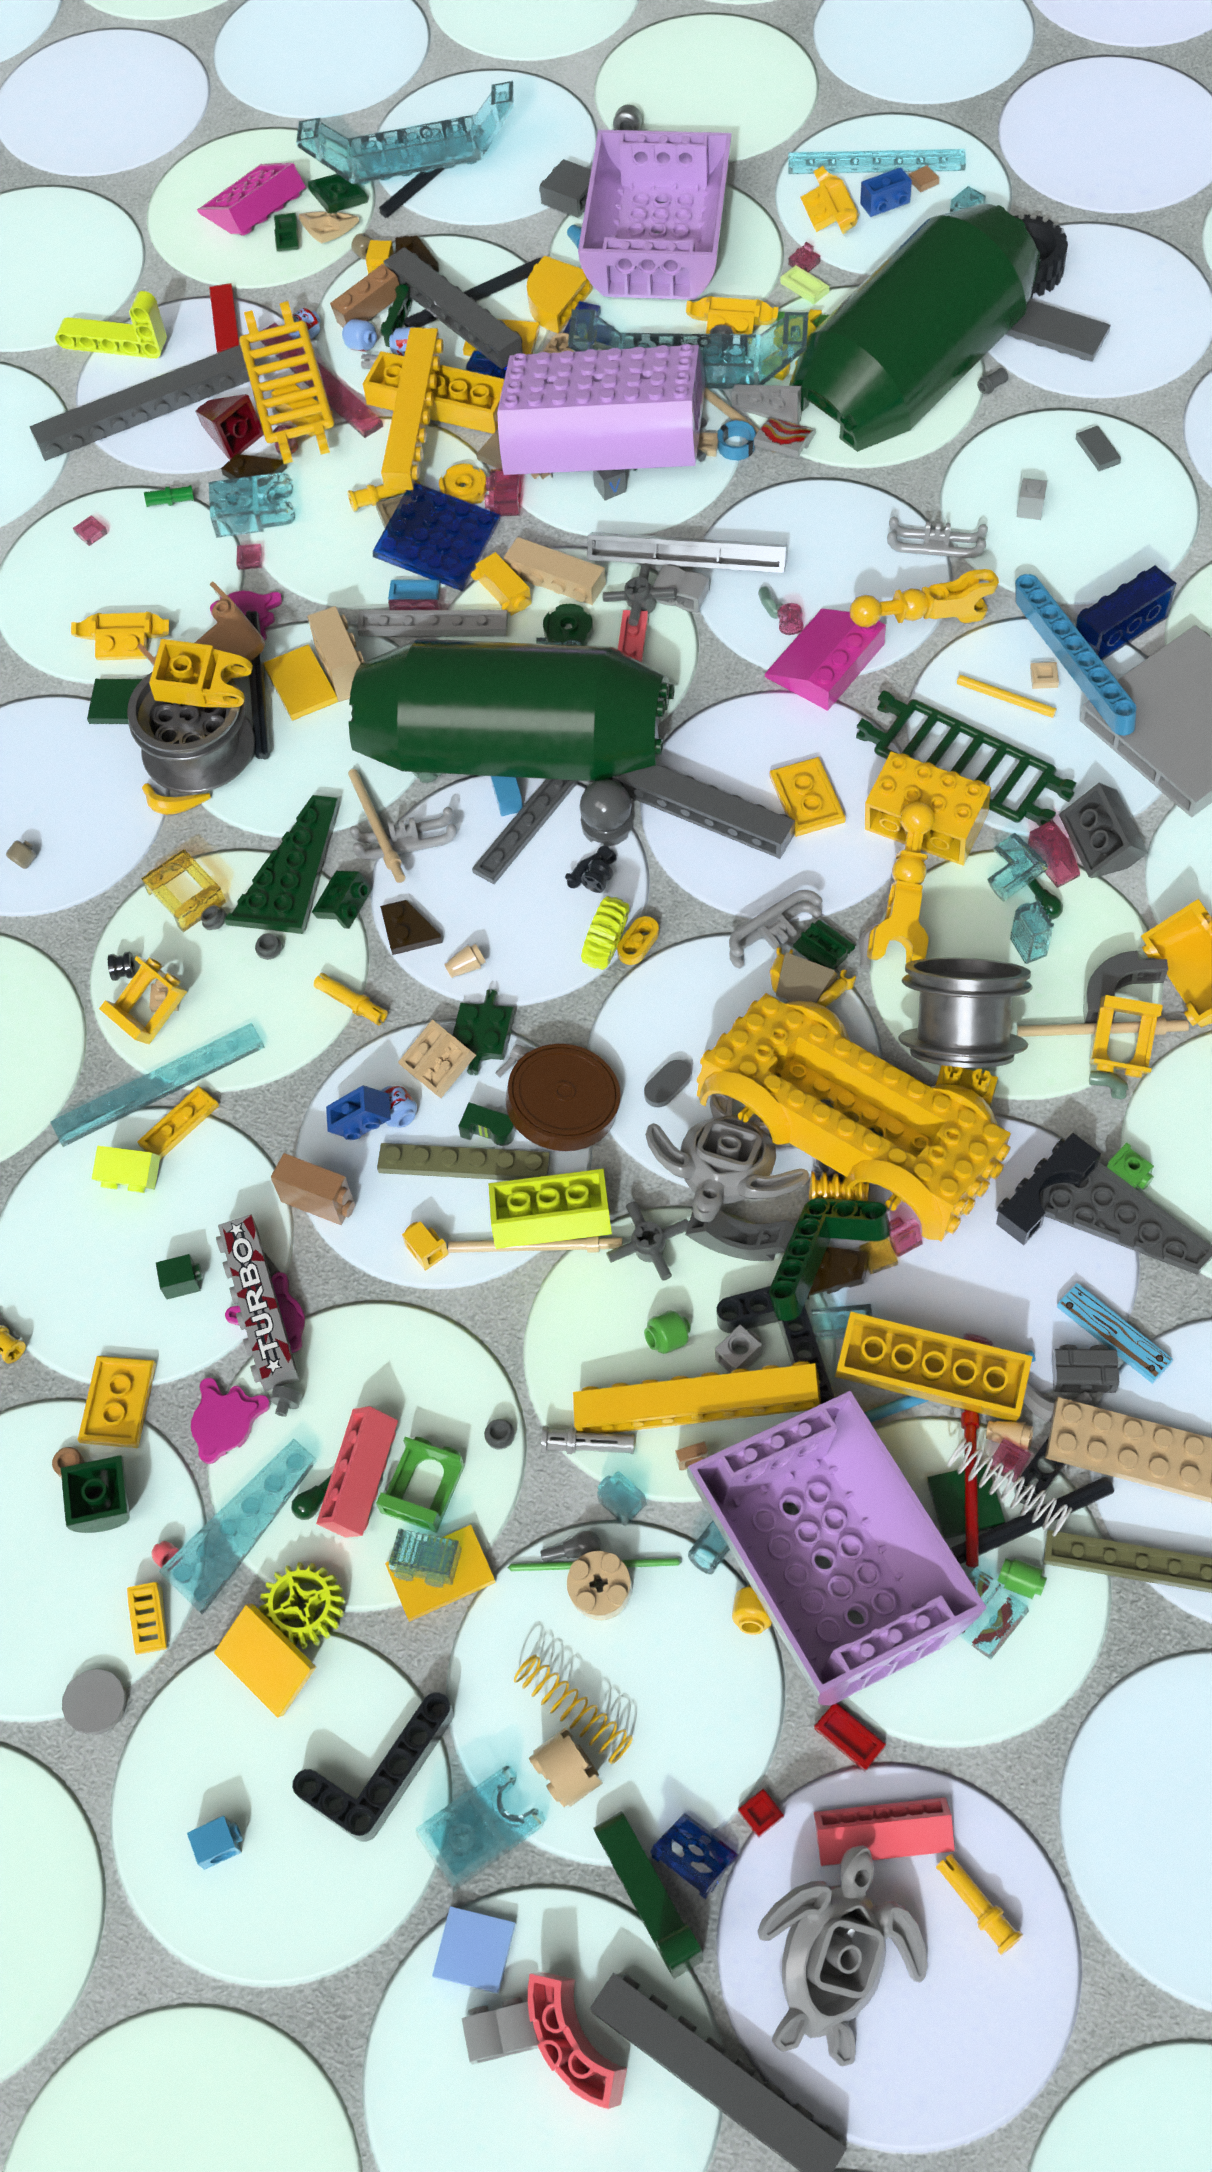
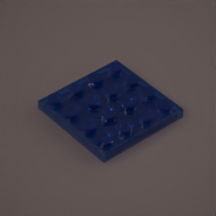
M415 482L413 490L405 491L374 547L372 557L428 579L439 580L441 584L463 592L472 571L476 567L475 564L479 562L500 522V514Z

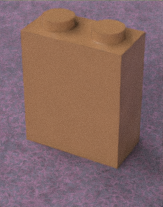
M283 1153L271 1175V1180L280 1201L342 1226L345 1218L351 1216L355 1207L346 1177Z

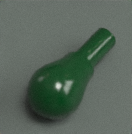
M1030 877L1026 884L1035 895L1041 916L1050 920L1058 918L1063 912L1062 901L1048 890L1043 889L1035 877Z
M331 1475L319 1486H314L295 1496L292 1500L291 1510L296 1518L309 1520L316 1515L323 1503Z

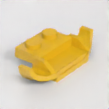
M821 166L813 171L820 186L801 196L800 199L816 232L837 221L844 235L848 230L856 226L858 216L860 215L843 180L828 173L824 166Z
M709 296L697 302L687 301L686 313L693 319L707 322L706 335L709 337L713 327L726 325L732 328L733 335H748V342L752 343L754 325H769L776 322L779 307L772 308L759 299L750 300Z
M148 611L145 613H97L81 622H71V635L81 639L95 640V658L98 661L146 659L137 646L141 643L147 649V638H161L169 634V619H163Z

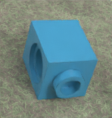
M225 1816L187 1833L196 1862L204 1870L242 1853L238 1844L243 1841L240 1829L236 1822L231 1824Z

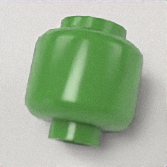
M669 1310L649 1319L647 1328L644 1330V1336L652 1350H656L661 1354H667L687 1344L688 1333H690L691 1328L686 1317L681 1316L674 1310Z

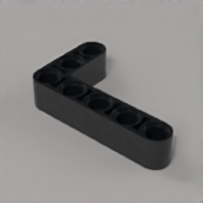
M770 1286L726 1297L718 1303L716 1308L717 1325L719 1329L726 1333H732L739 1325L747 1330L778 1322L791 1364L801 1361L809 1362L810 1364L815 1363L821 1382L819 1384L821 1404L835 1398L805 1304L797 1318L790 1321L779 1320L775 1316L771 1302ZM760 1304L766 1308L763 1311H754L752 1307ZM734 1312L737 1316L733 1319H727L723 1314ZM797 1323L803 1328L799 1331H794L789 1326ZM806 1350L812 1355L808 1358H802L797 1353Z
M433 1692L424 1698L357 1799L312 1769H304L295 1775L292 1782L294 1793L305 1805L360 1842L372 1840L378 1834L454 1718V1710L449 1699L440 1692ZM437 1704L446 1706L442 1716H430L433 1706ZM417 1732L427 1733V1739L421 1745L411 1744L412 1737ZM398 1760H407L408 1767L403 1773L396 1774L393 1772V1766ZM307 1781H317V1787L313 1793L309 1795L302 1793V1788ZM380 1788H388V1798L383 1802H375V1792ZM342 1798L343 1806L341 1810L336 1813H330L328 1811L330 1802L333 1799ZM360 1817H370V1824L366 1830H355V1823Z

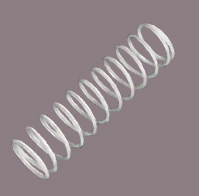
M966 1438L962 1439L948 1460L947 1467H950L969 1446L958 1469V1474H961L979 1453L968 1481H971L989 1461L979 1483V1488H982L1000 1467L989 1494L992 1495L1010 1475L1000 1497V1502H1003L1021 1481L1010 1505L1011 1509L1031 1489L1021 1511V1516H1024L1041 1497L1032 1517V1523H1035L1052 1504L1042 1526L1043 1530H1045L1063 1510L1052 1534L1055 1537L1071 1513L1072 1507L1067 1511V1504L1063 1505L1048 1522L1057 1502L1056 1497L1052 1498L1038 1514L1045 1499L1046 1490L1041 1491L1028 1506L1035 1490V1483L1029 1485L1017 1499L1023 1487L1025 1477H1020L1007 1491L1014 1476V1469L1009 1470L997 1483L1004 1464L999 1463L988 1474L993 1462V1456H988L977 1468L983 1453L982 1449H978L967 1460L972 1448V1442L965 1444Z

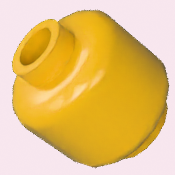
M751 1585L743 1587L736 1592L733 1601L732 1619L739 1629L750 1635H757L768 1629L772 1621Z

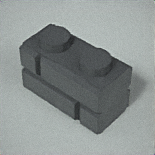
M1072 1344L1062 1345L1059 1349H1054L1052 1356L1053 1391L1116 1393L1119 1386L1117 1350L1108 1349L1106 1345H1094L1090 1349H1078L1076 1345Z

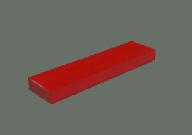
M231 283L209 287L217 353L240 345Z

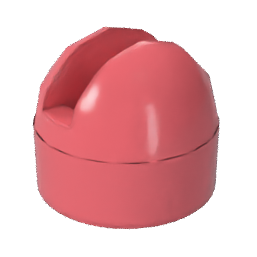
M161 1541L153 1546L151 1551L152 1559L160 1568H169L178 1559L179 1549L168 1541Z

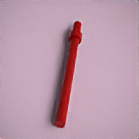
M964 1409V1412L961 1414V1428L964 1429L965 1444L972 1442L968 1460L977 1451V1429L980 1427V1421L977 1412ZM969 1446L964 1450V1457L967 1453ZM977 1455L965 1468L967 1567L979 1566L977 1474L971 1481H968V1477L976 1463Z

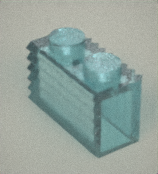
M1040 901L1022 904L1015 910L1016 913L1014 914L1010 939L1025 964L1046 957L1049 951L1055 923H1051L1052 919L1046 914V910H1043L1044 906H1041Z
M400 1528L396 1535L388 1565L391 1572H394V1576L398 1579L412 1581L413 1577L425 1579L427 1585L442 1588L444 1583L453 1584L462 1549L457 1540L440 1538L420 1532L416 1533Z

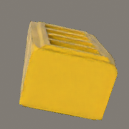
M158 1582L128 1587V1606L135 1654L140 1655L168 1649L163 1588ZM153 1597V1599L139 1602V1599ZM154 1608L155 1612L140 1615L141 1610ZM156 1621V1626L141 1628L143 1623ZM158 1634V1639L142 1642V1636Z

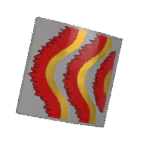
M770 417L755 435L754 446L799 458L804 448L807 449L816 434V429L776 417Z

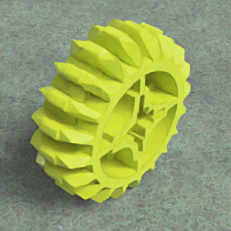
M606 896L603 898L584 941L581 953L583 963L588 964L589 967L603 970L608 967L617 950V945L630 911L628 903L623 902L622 899Z
M298 1562L296 1571H293L289 1565H286L285 1571L287 1574L281 1576L280 1573L275 1572L274 1577L277 1582L275 1584L266 1582V1587L270 1593L261 1594L260 1598L265 1604L259 1606V1610L295 1646L299 1640L302 1649H306L310 1639L315 1646L319 1645L318 1636L321 1634L326 1639L330 1638L331 1635L327 1630L329 1626L333 1629H338L339 1627L334 1618H340L344 1615L343 1610L338 1608L345 1604V1599L339 1596L343 1589L341 1585H335L337 1579L333 1574L327 1576L328 1571L325 1567H321L317 1571L316 1565L310 1563L305 1570L303 1563ZM310 1583L322 1589L317 1592L315 1589L304 1591L299 1584ZM290 1590V1597L279 1608L282 1597ZM298 1595L306 1602V1607L304 1608L306 1616L299 1609L298 1603H300ZM326 1602L321 1616L314 1621L315 1612L323 1607V1603ZM286 1619L289 1621L299 1619L302 1620L305 1627H290L283 1624L282 1621Z

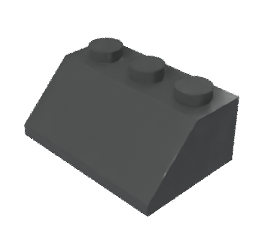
M1097 783L1059 814L1089 878H1096L1128 869L1148 854L1118 791L1114 788Z

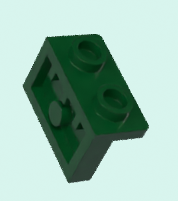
M335 871L313 908L312 913L317 919L337 920L344 929H350L371 893L372 887L359 871Z

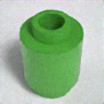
M1005 1558L997 1582L1003 1584L1004 1589L1033 1600L1034 1594L1041 1596L1047 1577L1042 1576L1043 1569L1016 1558L1013 1561Z

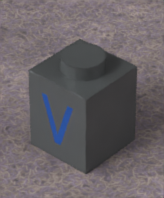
M624 469L593 471L594 486L604 501L626 492Z

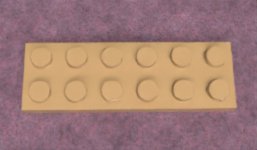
M1060 1397L1056 1399L1045 1455L1046 1459L1212 1503V1438Z

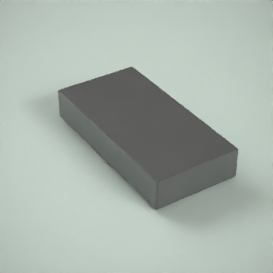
M1099 426L1076 433L1075 440L1098 472L1120 464V455Z

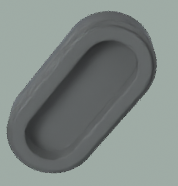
M682 1060L668 1062L646 1083L644 1087L645 1101L650 1106L657 1108L664 1107L670 1103L690 1083V1066Z

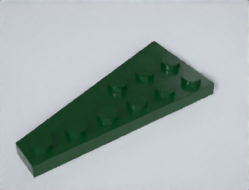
M318 795L311 796L296 817L297 822L290 832L286 831L282 837V843L278 849L272 851L252 879L253 884L246 894H242L237 900L238 905L232 913L229 912L225 917L226 925L304 934L339 807L338 798Z

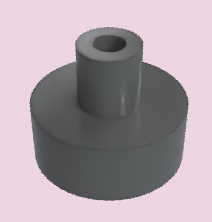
M273 1387L270 1401L277 1405L275 1414L286 1417L289 1409H298L302 1394L288 1387Z

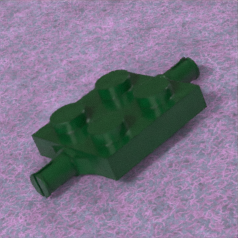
M490 989L486 990L483 1004L460 1003L452 1036L476 1054L467 1069V1073L473 1075V1073L475 1076L479 1074L481 1061L505 1059L515 1011L513 1007L496 1006L495 1001L498 992L493 989L492 991Z

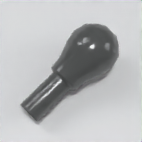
M582 1531L571 1539L564 1541L563 1545L541 1550V1557L543 1562L563 1557L568 1559L579 1558L586 1553L600 1551L601 1540L592 1531Z

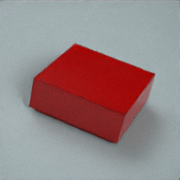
M764 1788L738 1809L739 1814L758 1838L784 1818V1814Z

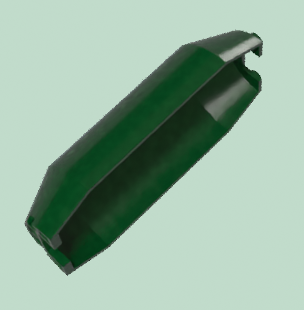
M979 204L926 220L805 339L789 386H801V411H804L809 406V402L818 407L840 424L839 439L857 452L910 431L1026 314L1039 271L1040 252L1026 230L1024 222L1019 218H1015L1002 206Z
M417 639L365 661L357 668L349 699V705L352 706V719L348 721L350 744L353 751L405 772L599 781L656 765L658 755H662L663 739H659L658 736L659 719L664 717L665 710L668 709L669 699H674L675 687L674 684H670L665 674L609 646Z

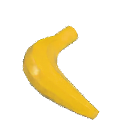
M149 783L142 786L148 806L154 812L164 815L185 812L211 799L210 793L182 797H165L158 795Z

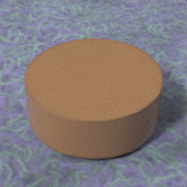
M65 1447L54 1455L52 1468L61 1477L62 1467L85 1463L77 1449Z

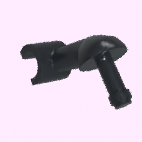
M601 846L597 853L580 861L571 874L567 873L565 875L568 887L575 889L581 885L580 878L588 870L587 866L591 860H600L608 865L614 863L617 857L613 850L608 846Z

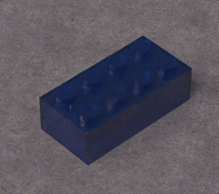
M1154 565L1147 571H1141L1130 582L1121 584L1110 595L1103 596L1090 608L1083 609L1077 616L1076 628L1101 661H1103L1168 618L1177 583Z

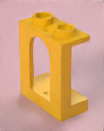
M136 956L135 960L142 965L115 1003L105 1000L99 1009L134 1040L150 1045L187 991L179 985L181 981L169 972L165 974L161 970L163 966L151 957L146 960ZM157 978L169 988L168 994L147 1025L143 1026L129 1012L148 985Z
M1109 995L1101 997L1089 1064L1097 1065L1096 1070L1113 1073L1114 1069L1125 1070V1076L1142 1078V1074L1151 1073L1152 1068H1149L1156 1022L1157 1018L1161 1016L1163 1005ZM1114 1011L1141 1016L1133 1059L1127 1064L1111 1061L1107 1054Z

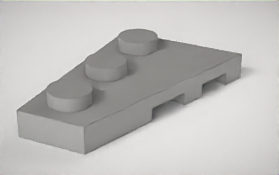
M735 384L731 391L733 409L768 419L776 417L799 424L801 421V386Z

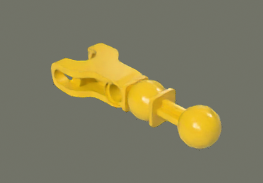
M979 569L968 571L955 581L934 584L929 588L922 587V590L913 588L903 592L896 590L893 600L879 602L874 596L864 594L856 597L851 603L850 618L856 625L865 628L875 625L881 616L895 615L898 623H903L904 619L916 621L922 617L924 619L957 617L963 623L981 621L985 618L988 611L982 597L993 594L996 591L999 578L992 570ZM982 580L988 581L987 583H979Z
M924 802L909 803L902 810L900 816L901 826L907 832L905 849L897 853L895 857L897 860L892 868V876L895 882L891 884L885 920L876 925L869 933L867 957L871 960L877 961L882 958L886 953L889 941L893 940L902 943L906 949V963L926 958L929 938L925 929L919 923V913L923 889L921 884L924 882L927 874L924 861L927 860L928 855L921 854L920 852L923 835L932 829L935 816L931 807Z

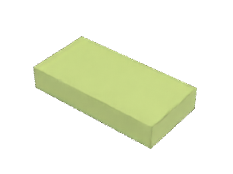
M797 265L780 277L782 285L812 304L817 303L829 293L830 286Z

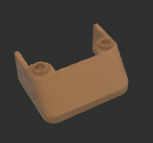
M212 581L209 585L220 598V601L212 609V616L218 623L195 643L212 645L216 650L242 656L251 662L263 651L265 640L236 604ZM140 643L137 647L154 667L156 656L153 657Z

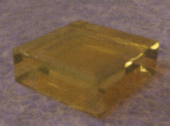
M888 1238L878 1242L870 1241L859 1245V1251L869 1253L870 1259L867 1268L870 1275L898 1265V1259Z

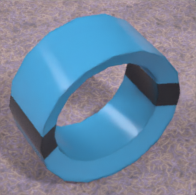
M735 420L722 425L718 430L717 436L719 453L724 458L735 461L751 456L755 451L754 428L749 423ZM741 436L746 438L748 443L743 446L733 447L727 445L725 440L730 437Z

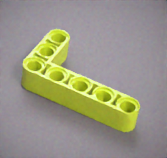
M139 291L129 311L133 324L66 317L60 324L55 341L65 349L154 359L160 356L167 340V335L155 297L147 291Z

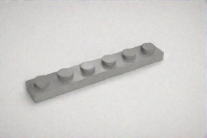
M359 610L357 632L358 636H506L508 613L507 610Z

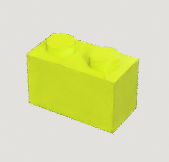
M97 1146L92 1180L101 1182L100 1187L117 1190L118 1185L128 1186L127 1191L145 1193V1188L155 1190L161 1156L150 1152Z

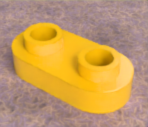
M642 916L632 923L617 945V954L621 962L627 965H634L642 961L659 936V926L655 919ZM643 932H649L648 935H642Z

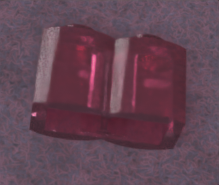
M491 469L490 477H486V490L489 494H485V509H490L491 517L519 516L522 491L521 474L504 475L503 469Z

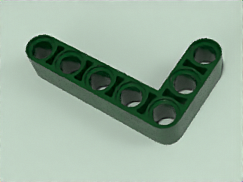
M814 1198L804 1205L769 1289L774 1313L779 1320L790 1321L800 1315L831 1238L878 1242L889 1237L891 1227L884 1204L872 1201Z
M621 1811L593 1827L601 1846L673 1979L702 1963L703 1953L687 1923H683L624 1813Z

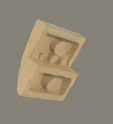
M432 1019L398 1063L435 1095L442 1098L476 1054Z

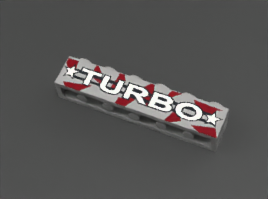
M252 1214L219 1224L220 1236L216 1237V1242L220 1253L226 1254L227 1261L222 1262L227 1279L232 1278L234 1286L230 1287L229 1290L233 1303H239L241 1312L236 1313L240 1329H246L248 1338L243 1339L248 1357L253 1355L255 1365L250 1366L255 1383L261 1382L264 1390L268 1391L275 1386H283L299 1381V1375L262 1242Z

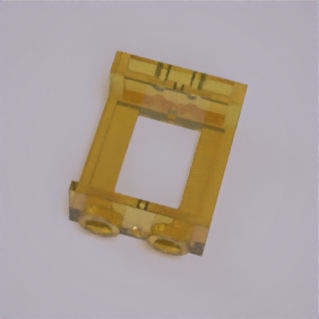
M185 849L172 855L166 862L156 869H152L141 878L149 896L153 894L174 917L177 926L183 933L201 921V914L206 908L212 905L221 907L226 903L221 887ZM184 871H187L203 890L182 904L165 885Z

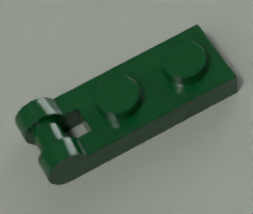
M398 285L395 288V301L388 309L386 321L381 325V336H384L386 347H390V335L393 334L395 329L403 328L404 319L408 317L412 307L411 300L408 298L409 288L406 285Z

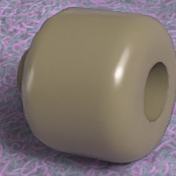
M359 233L352 240V251L359 258L366 260L369 242L373 239L368 234Z
M16 840L7 850L6 857L22 869H27L36 858V853L32 850L34 846L26 840L23 843Z

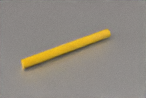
M959 675L957 679V685L1051 718H1054L1057 708L963 675Z

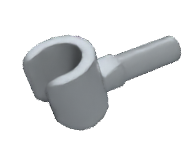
M521 1045L514 1046L508 1061L495 1074L500 1078L516 1061L528 1053L529 1049Z

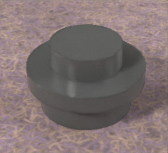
M216 905L209 906L202 912L200 917L203 927L206 930L219 929L225 923L224 919L227 913L223 908Z
M270 933L261 935L255 944L257 955L265 960L276 958L282 951L281 940Z
M497 1419L487 1425L484 1437L491 1448L501 1450L512 1444L515 1438V1431L510 1422Z

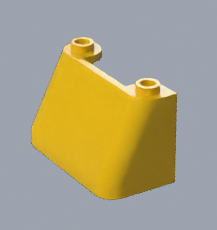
M1197 899L1141 935L1146 944L1142 949L1148 958L1167 959V976L1188 1008L1184 1012L1185 1016L1192 1026L1198 1024L1202 1028L1212 1024V917L1201 901Z

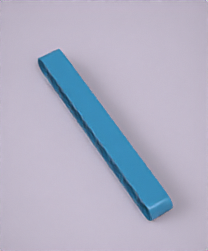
M1031 574L1019 576L1015 582L1017 606L1115 734L1123 736L1133 733L1136 727L1137 708L1133 700L1039 579Z

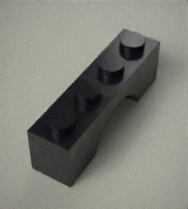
M1074 1133L1066 1140L1060 1139L1052 1149L1053 1154L1048 1159H1041L1034 1168V1174L1030 1179L1026 1177L1022 1179L1017 1185L1016 1193L1011 1199L1006 1197L996 1209L998 1212L996 1225L1023 1246L1043 1225L1046 1213L1039 1200L1041 1192L1057 1183H1070L1080 1186L1098 1166L1101 1153Z

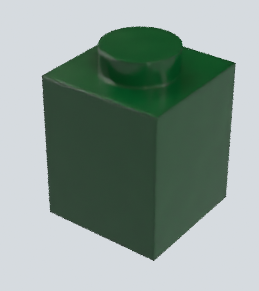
M190 1254L155 1262L159 1287L166 1300L201 1291L199 1280H203L200 1263H194Z

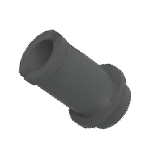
M999 368L988 376H981L977 382L979 391L983 394L992 393L994 388L1007 382L1008 373L1004 368Z

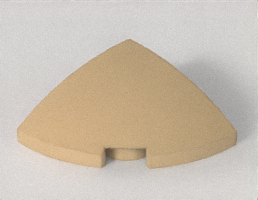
M326 212L299 214V220L304 228L320 243H325L342 236L359 222L357 216L337 212V214H328Z

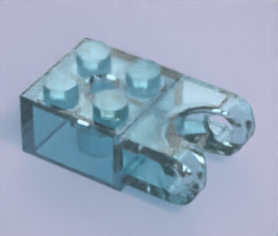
M275 473L209 482L210 519L216 538L264 532V528L293 523L295 520V508L290 501L283 500L290 497L293 493L292 478L286 473Z
M512 1766L503 1767L416 1828L418 1839L453 1892L541 1829L547 1820L543 1811L538 1808H533L519 1816L512 1815L504 1809L501 1802L502 1797L515 1785L517 1780V1772ZM458 1834H462L463 1838L466 1835L470 1837L467 1847L462 1848V1846L457 1847L455 1845Z

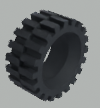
M1024 215V219L1021 220L1024 222L1026 230L1040 252L1039 259L1041 260L1030 297L1033 298L1034 293L1042 296L1045 294V289L1051 292L1054 290V286H1058L1061 282V277L1063 278L1068 241H1066V234H1061L1062 228L1059 225L1053 227V221L1048 219L1046 222H1043V217L1037 216L1036 219H1030L1031 215Z

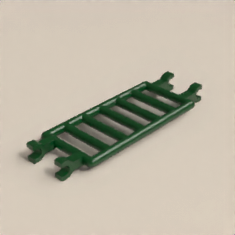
M883 690L878 696V700L881 702L877 706V710L883 713L890 712L898 716L885 733L875 728L869 721L863 718L857 724L859 732L856 734V738L876 744L874 748L875 754L887 759L892 751L888 749V746L914 711L928 716V718L902 753L912 757L935 724L940 722L951 728L926 762L936 766L961 732L974 739L951 771L961 775L984 743L996 749L975 779L984 783L987 782L1006 754L1019 760V763L994 798L990 799L989 810L1015 823H1020L1025 817L1036 822L1040 828L1049 832L1054 825L1052 820L1056 812L1050 809H1041L1033 804L1044 788L1057 793L1060 798L1067 802H1070L1075 793L1073 790L1077 782L1070 779L1063 780L1055 776L1056 767L916 699H911L908 704L896 700L889 692ZM1030 765L1043 773L1015 811L1002 803Z

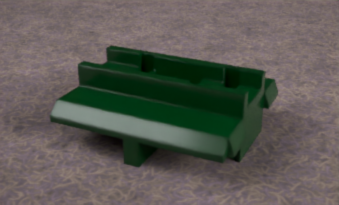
M819 919L815 923L812 922L810 927L801 933V937L793 944L792 948L809 961L834 970L855 949L856 944L822 919Z

